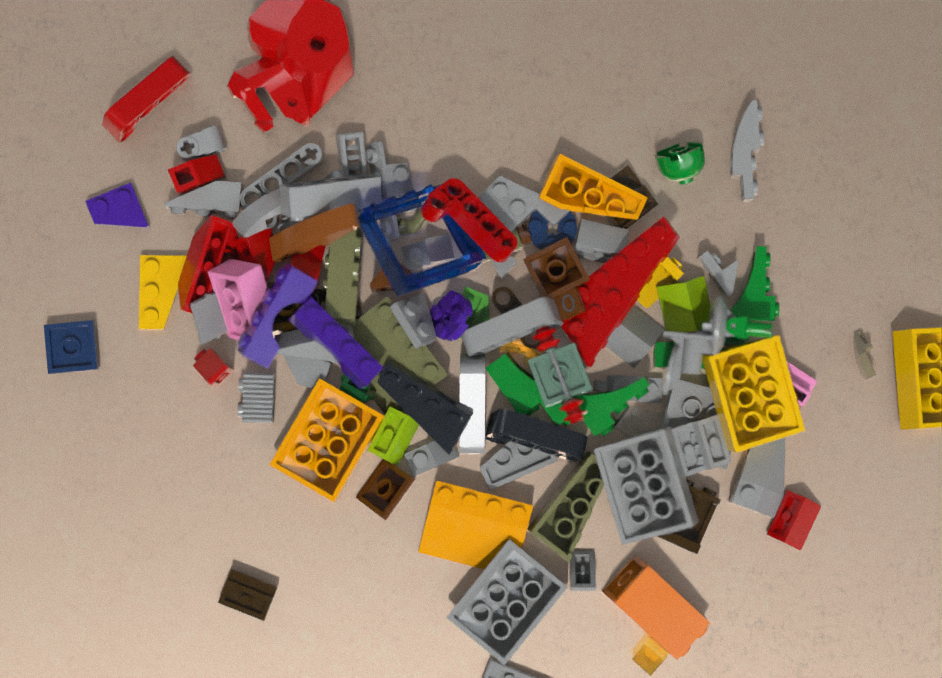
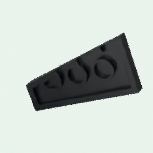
M390 360L387 362L377 383L450 455L474 412L394 361Z

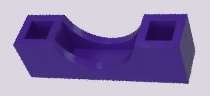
M286 263L284 268L281 267L278 270L273 288L266 291L262 299L263 305L261 309L253 314L248 332L241 335L237 344L239 346L237 350L241 355L267 369L280 348L272 332V324L276 314L288 304L306 303L317 283V280Z
M312 298L303 303L288 319L306 337L313 339L323 346L339 363L342 372L359 389L367 386L383 369Z

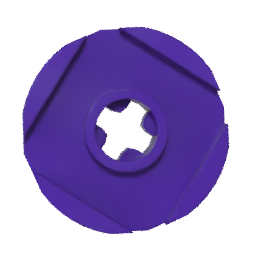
M450 290L437 305L431 307L430 314L436 337L442 340L455 341L463 335L468 327V324L465 323L467 316H472V303L468 297Z

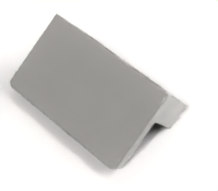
M583 219L581 220L574 251L580 258L606 263L627 246L629 230Z

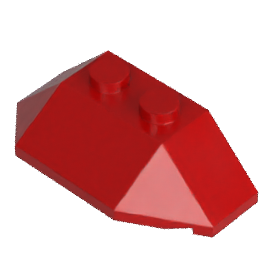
M211 215L193 236L178 281L181 310L192 313L190 303L204 297L205 293L211 294L214 292L208 274L209 270L229 259L241 261L234 242L239 237L232 222Z

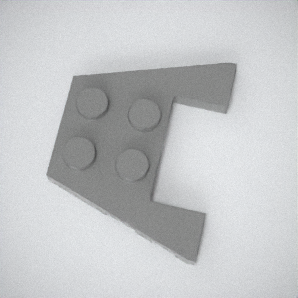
M499 176L478 197L511 232L535 210L553 227L569 213L568 210H561L539 199L538 193L502 176ZM512 256L503 263L495 262L490 258L501 279L517 265V261Z

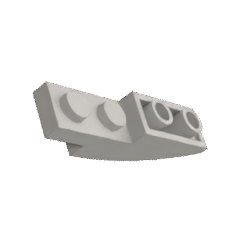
M752 100L743 113L737 126L731 149L730 178H740L742 202L752 201L754 195H758L757 180H753L752 171L756 170V158L751 156V153L758 152L761 149L760 146L764 145V133L759 131V121H762V108L757 106V100Z

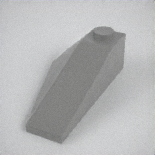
M785 437L747 450L729 499L730 503L774 519L784 497Z

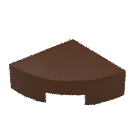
M523 221L517 227L522 246H526L532 240L526 222Z

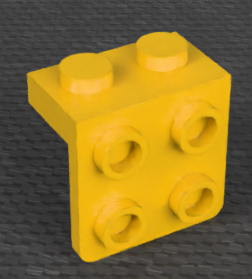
M666 257L664 262H660L652 274L653 278L649 284L646 283L639 293L640 297L637 301L644 308L651 307L659 299L656 286L676 282L684 274L681 271L683 266L674 257L671 259Z

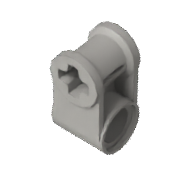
M211 126L183 137L177 142L176 146L180 158L184 161L215 155L226 150L218 126ZM186 144L195 147L191 149L192 153L189 155L186 151H183Z

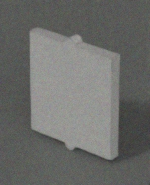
M205 293L204 297L190 303L200 344H204L214 338L219 339L222 334L228 332L216 293Z

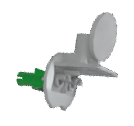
M718 296L711 306L710 323H703V332L696 331V334L664 332V339H672L675 345L671 354L662 395H667L669 390H673L678 386L681 373L701 375L703 354L717 355L720 353L724 346L725 337L732 336L742 340L748 339V336L771 339L772 331H765V329L772 330L773 323L753 322L748 319V316L735 317L727 309L723 296Z

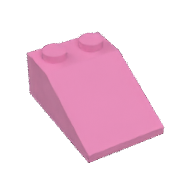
M229 259L209 270L208 274L220 304L228 330V338L239 340L243 333L248 332L253 314L261 309L267 285L264 279V271L259 264Z

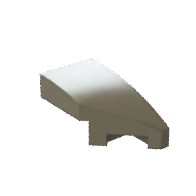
M860 330L854 333V352L863 380L877 374L865 353L873 349V346L870 342L867 343L863 332Z

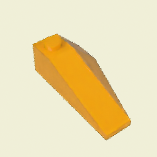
M562 154L557 155L553 159L539 194V199L561 210L638 220L648 198Z

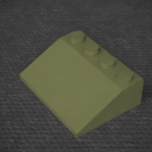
M388 296L356 320V327L353 326V338L383 367L370 382L371 388L376 390L373 400L385 415L389 407L400 412L404 410L377 383L387 362L390 360L433 387L448 377V374L426 345L417 349L414 347L390 309L394 303Z

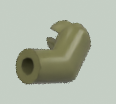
M421 209L416 212L412 219H397L399 234H415L419 231L426 221L421 215Z

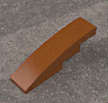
M350 203L323 212L270 237L272 260L281 262L295 253L304 254L318 245L327 246L358 228L355 204Z

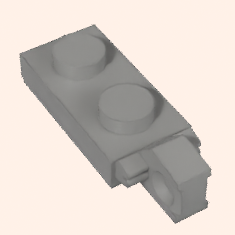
M608 375L607 381H594V391H613L628 386L642 377ZM647 377L652 383L647 387L649 392L638 400L634 396L629 401L661 403L663 378Z

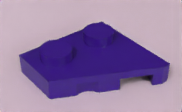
M131 182L85 201L95 225L149 227Z

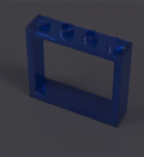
M430 184L418 192L411 190L402 197L396 198V196H392L379 204L373 202L368 207L362 208V213L357 218L363 234L397 297L477 270L487 259L482 248L447 214L442 219L463 257L409 275L405 274L377 220L421 207L429 194L440 185L433 186Z

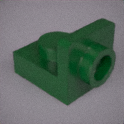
M344 373L341 375L340 381H342L339 390L363 404L374 398L376 390L371 388L370 383L359 389Z

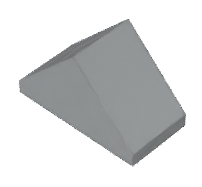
M573 551V556L569 562V589L571 591H596L594 551Z

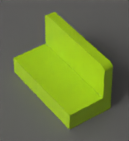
M389 407L367 451L398 466L419 424L412 417Z

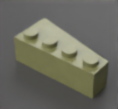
M357 216L358 228L327 245L330 246L329 254H326L325 269H328V278L323 280V293L327 294L326 302L322 301L321 307L337 323L353 325L354 327H356L363 243L362 216Z
M589 451L586 452L583 461L575 466L527 528L534 536L568 562H570L573 556L572 553L582 536L585 524L589 520L595 502L604 487L598 462L594 454Z

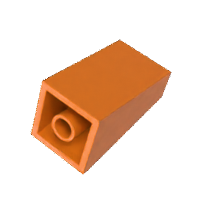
M636 555L626 563L602 590L608 598L676 660L689 652L690 645L706 633L707 627L710 624L705 617Z

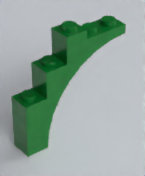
M756 246L753 249L752 266L746 285L736 303L729 310L735 317L748 316V319L753 322H774L775 317H779V302H775V296H766V292L770 291V277H766V267H770L771 255L766 253L767 247ZM732 336L725 337L724 346L745 343V341L749 340V336L746 340ZM674 341L655 342L653 345V368L668 369L675 345ZM703 361L701 370H705Z
M509 352L485 368L516 412L526 413L527 416H530L540 409L538 403H541L557 426L563 423L566 427L570 424V421H564V418L567 416L566 411H560L565 401L545 408L534 377L523 369ZM644 376L628 386L613 391L592 394L584 393L574 397V399L583 400L580 408L587 411L583 415L585 418L583 421L593 435L597 436L601 433L604 437L615 429L613 424L617 419L612 412L615 410L619 414L629 406L627 401L635 396L638 400L649 392L647 387L652 383L647 376Z

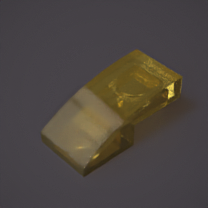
M513 342L501 346L500 352L525 354L524 364L529 365V359L541 355L528 347Z
M650 636L632 660L651 676L667 658L669 652Z

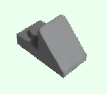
M448 234L425 238L424 241L401 247L406 268L410 271L455 258Z
M706 251L697 259L725 298L733 294L738 260L722 271L720 268L722 263L716 254H710L709 251Z
M435 440L404 454L413 476H417L459 457L456 448L448 455Z

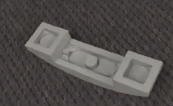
M280 188L257 199L232 222L233 226L244 238L266 229L265 220L281 214Z

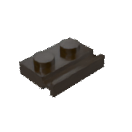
M231 569L218 603L265 621L278 587Z

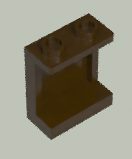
M686 479L699 522L693 527L657 537L698 554L701 547L700 543L721 499L716 497L717 492L706 487L701 491L693 487L695 482Z

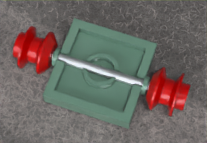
M549 326L542 327L535 331L536 335L532 338L533 340H539L540 344L536 349L546 351V353L529 359L528 363L544 406L547 408L565 401L560 408V411H566L567 414L564 421H570V424L580 422L585 419L583 415L587 411L580 408L583 400L574 399V397L592 391V387L576 345L572 343L555 349L560 342V339H554L553 337L556 329H550Z

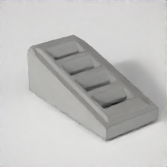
M363 131L335 134L342 177L354 176L349 175L348 170L360 169L361 174L355 175L368 174ZM355 140L356 144L346 146L345 141ZM357 150V154L347 155L346 151ZM349 160H359V164L348 165L347 162Z

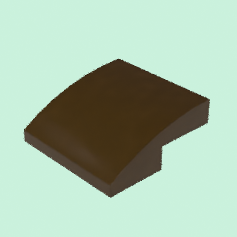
M628 164L623 165L608 177L648 197L638 220L658 205L655 198L646 186L640 182ZM605 216L612 226L628 229L638 221Z

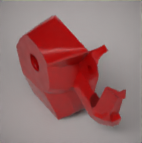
M266 0L249 17L247 24L249 44L261 59L234 71L226 87L233 98L238 97L241 99L255 119L254 125L263 133L269 131L274 125L273 119L255 93L256 88L261 87L266 88L285 117L301 123L303 127L310 124L311 118L354 75L351 39L343 9L330 0Z

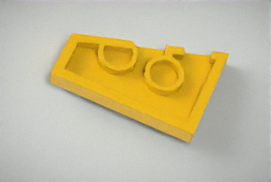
M140 255L139 329L165 330L178 291V281L186 256Z

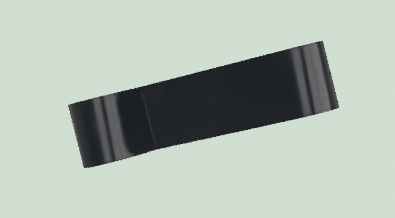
M498 409L490 415L485 439L498 444H506L510 441L569 461L582 462L588 436L515 411Z

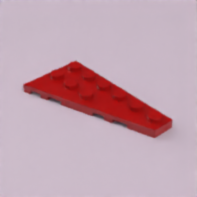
M664 216L589 276L590 281L577 287L579 288L586 311L568 320H563L561 327L570 341L575 343L578 353L587 366L592 367L596 361L595 357L601 348H605L612 332L623 322L640 297L639 293L645 284H649L653 278L652 274L660 262H664L679 240L680 236Z

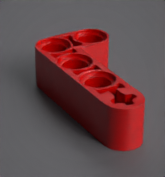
M174 56L170 57L106 111L102 126L119 143L125 141L135 130L136 124L188 80L191 73Z
M450 178L429 194L421 207V215L429 222H437L449 214L495 262L503 263L507 261L517 247L518 242L515 235L460 179Z

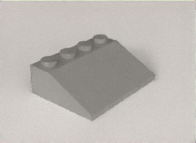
M671 426L649 431L594 449L622 545L690 528L699 522Z
M509 539L446 618L505 665L568 586Z

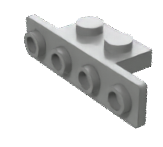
M376 141L366 147V158L370 165L371 174L381 177L382 206L376 207L379 212L380 232L386 242L400 237L396 214L414 212L417 209L408 162L386 165L382 141Z

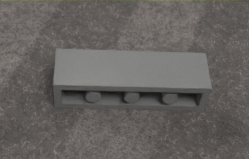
M373 174L279 185L281 214L290 217L291 221L305 220V216H316L350 203L355 204V209H358L359 212H371L373 207L382 206L381 177Z

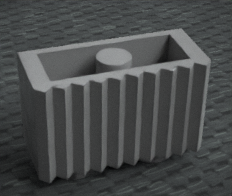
M244 372L243 378H239L238 385L239 392L243 393V402L238 403V417H242V422L274 423L275 374Z

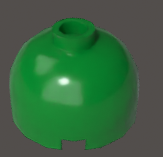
M690 141L687 142L688 147H680L679 144H674L659 150L657 155H655L659 172L664 178L671 181H679L681 185L693 182V177L703 170L705 164L702 142Z

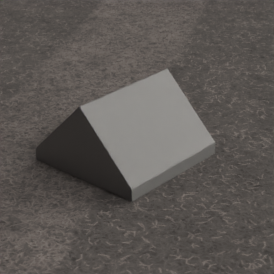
M633 306L620 326L616 327L608 338L609 342L606 347L631 367L635 368L655 344L664 329Z

